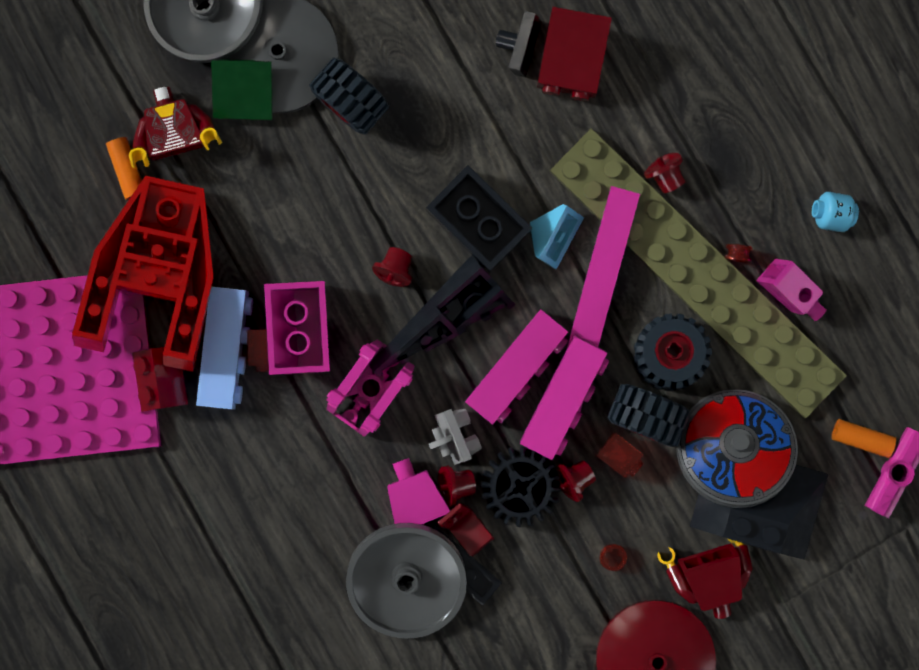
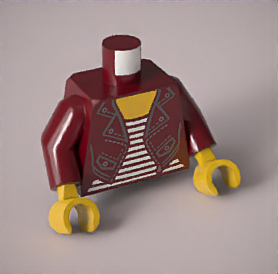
M161 87L153 91L157 106L145 109L144 117L138 122L133 139V149L129 152L128 156L132 168H135V163L139 160H143L144 166L148 167L150 163L147 153L150 159L156 161L203 147L206 150H210L208 147L210 141L217 140L220 145L222 140L215 130L211 118L196 104H188L185 99L174 101L171 88Z

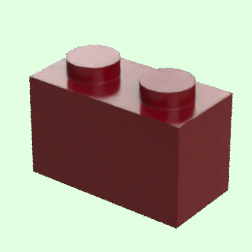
M165 347L151 348L132 353L138 398L142 412L188 404L183 369L163 365Z

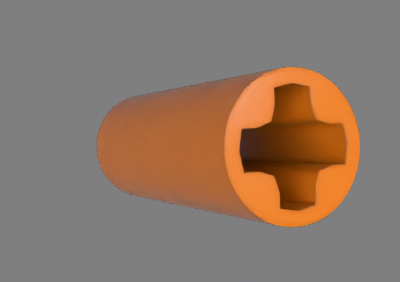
M120 137L107 142L106 147L124 198L129 200L142 179L136 163L135 168L131 166L128 156L131 148L127 137Z
M841 419L836 421L831 437L834 441L886 458L892 456L896 446V437Z

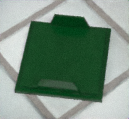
M211 60L213 118L272 120V61Z

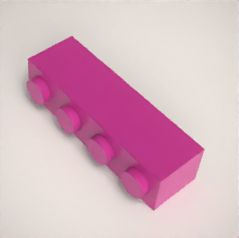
M540 309L467 398L465 403L492 425L496 420L502 423L512 411L508 407L512 400L516 397L520 401L531 388L527 384L534 374L539 378L549 366V363L546 361L548 356L552 352L558 354L567 344L568 340L565 336L568 331Z
M575 335L573 336L520 440L521 445L553 460L555 454L561 456L568 442L564 437L569 427L575 429L582 413L578 412L580 405L583 401L589 402L596 388L591 385L596 374L602 376L609 363V360L605 358L607 355L605 350Z

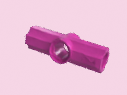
M906 427L892 456L883 464L881 475L864 505L886 518L891 516L905 487L914 478V471L919 463L918 431ZM899 464L902 466L904 474L900 480L896 481L892 477V469Z

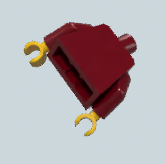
M728 539L731 544L678 559L679 565H676L674 562L676 555L672 548L668 547L672 553L670 561H663L658 552V560L667 566L666 573L675 591L689 603H698L702 611L712 609L714 617L717 619H724L731 615L730 603L742 599V589L747 586L753 570L748 546Z

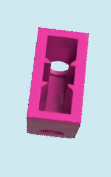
M774 259L756 280L792 313L807 314L814 321H817L827 310L818 300L822 296L823 291L793 261Z
M409 458L393 464L399 481L388 484L387 488L394 524H424L445 516L450 512L448 504L427 470L415 474Z

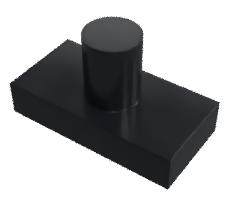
M524 11L518 33L499 30L497 34L496 47L513 51L508 68L517 76L526 77L542 23L536 13Z

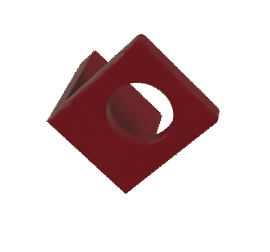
M461 503L438 521L440 526L452 532L469 556L472 557L494 539L493 535L474 511Z

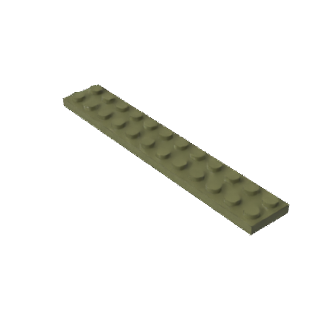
M592 128L549 171L600 221L602 220L611 186L639 193L640 197L626 246L803 418H807L847 376Z

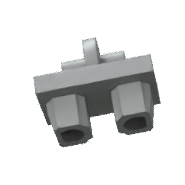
M449 409L434 415L439 427L432 429L436 441L428 444L430 449L439 447L442 457L451 455L454 465L472 459L471 455L482 448L475 434L467 438L462 436L460 427L470 424V417L466 409L455 411Z

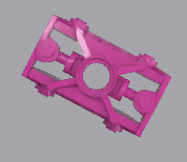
M378 339L361 347L358 361L337 389L331 390L327 395V411L364 437L369 432H376L381 425L379 424L381 422L379 420L397 393L402 387L405 388L406 385L409 386L412 382V372L415 367L412 363L407 362L396 378L391 381L385 382L389 377L386 372L390 367L382 370L383 375L378 377L369 366L381 348L386 347ZM369 379L376 380L380 386L379 393L373 397H369L363 392V385ZM358 394L353 400L356 404L352 409L346 410L341 415L336 412L346 397ZM370 403L371 413L359 429L356 426L358 412L361 407L366 409Z

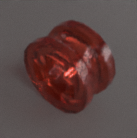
M726 244L728 254L725 255V259L736 262H751L749 252L753 250V247Z
M610 544L601 550L599 560L605 569L617 571L625 566L627 554L623 547ZM612 549L618 550L617 555L621 557L619 564L614 562L615 566L608 565L609 559L605 558L607 551L612 553Z

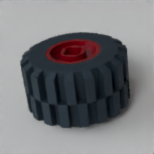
M333 57L309 84L312 93L330 111L360 134L366 135L389 109V105L383 95L361 74L341 59Z
M672 313L665 314L663 317L658 316L653 319L640 332L634 345L635 355L633 357L634 363L637 362L638 365L637 371L639 374H643L644 380L648 384L651 382L655 385V388H664L666 391L681 390L692 385L703 376L704 371L710 364L709 357L712 355V348H709V343L711 342L709 336L706 337L703 333L705 329L702 325L698 327L695 324V319L691 317L686 319L683 314H677L676 316H672Z
M621 384L607 418L611 423L666 446L676 447L691 412L686 407L655 393L630 384Z

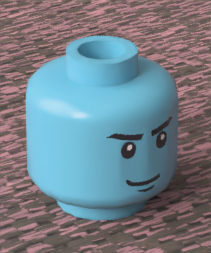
M825 192L813 203L812 217L815 218L816 224L820 229L845 232L850 227H853L858 220L859 208L850 195Z

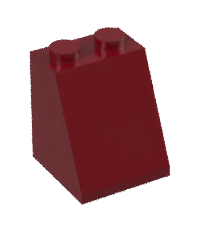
M552 6L537 88L543 89L542 93L559 96L560 92L572 94V99L579 101H589V97L595 98L612 17Z

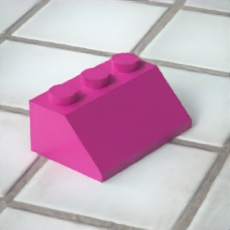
M325 281L264 284L269 375L329 372Z

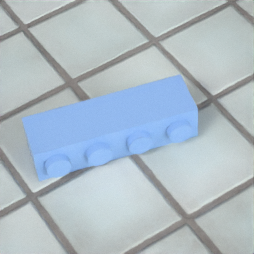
M220 287L211 288L196 406L236 409V404H241L243 387L238 386L239 374L244 375L246 368V357L242 356L243 345H248L250 328L245 327L246 315H251L253 308V298L249 297V292L246 290Z

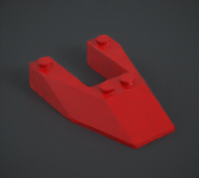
M150 176L143 178L94 250L72 332L74 346L104 352L120 290L175 301L163 352V365L193 372L213 283L204 188Z

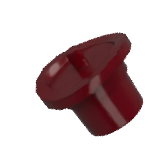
M673 152L658 157L646 169L644 176L646 179L653 177L663 193L672 192L685 183V179L679 169L683 158L679 153Z
M390 247L384 260L381 263L375 262L372 270L381 281L397 287L408 286L412 281V277L408 274L412 256L405 250Z
M584 460L571 467L568 466L566 468L564 464H559L555 468V474L560 476V479L557 481L558 486L568 498L575 502L581 501L584 489L596 481L594 472Z
M449 465L439 469V490L449 507L456 506V500L461 497L475 494L476 483L471 470L453 471Z

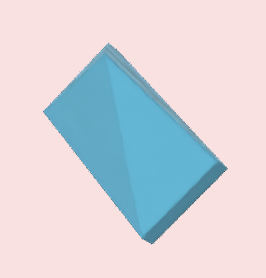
M562 204L531 221L530 226L532 227L531 234L535 257L552 268L557 269L584 217L567 205Z

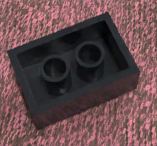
M469 165L426 207V211L489 273L532 230V227Z

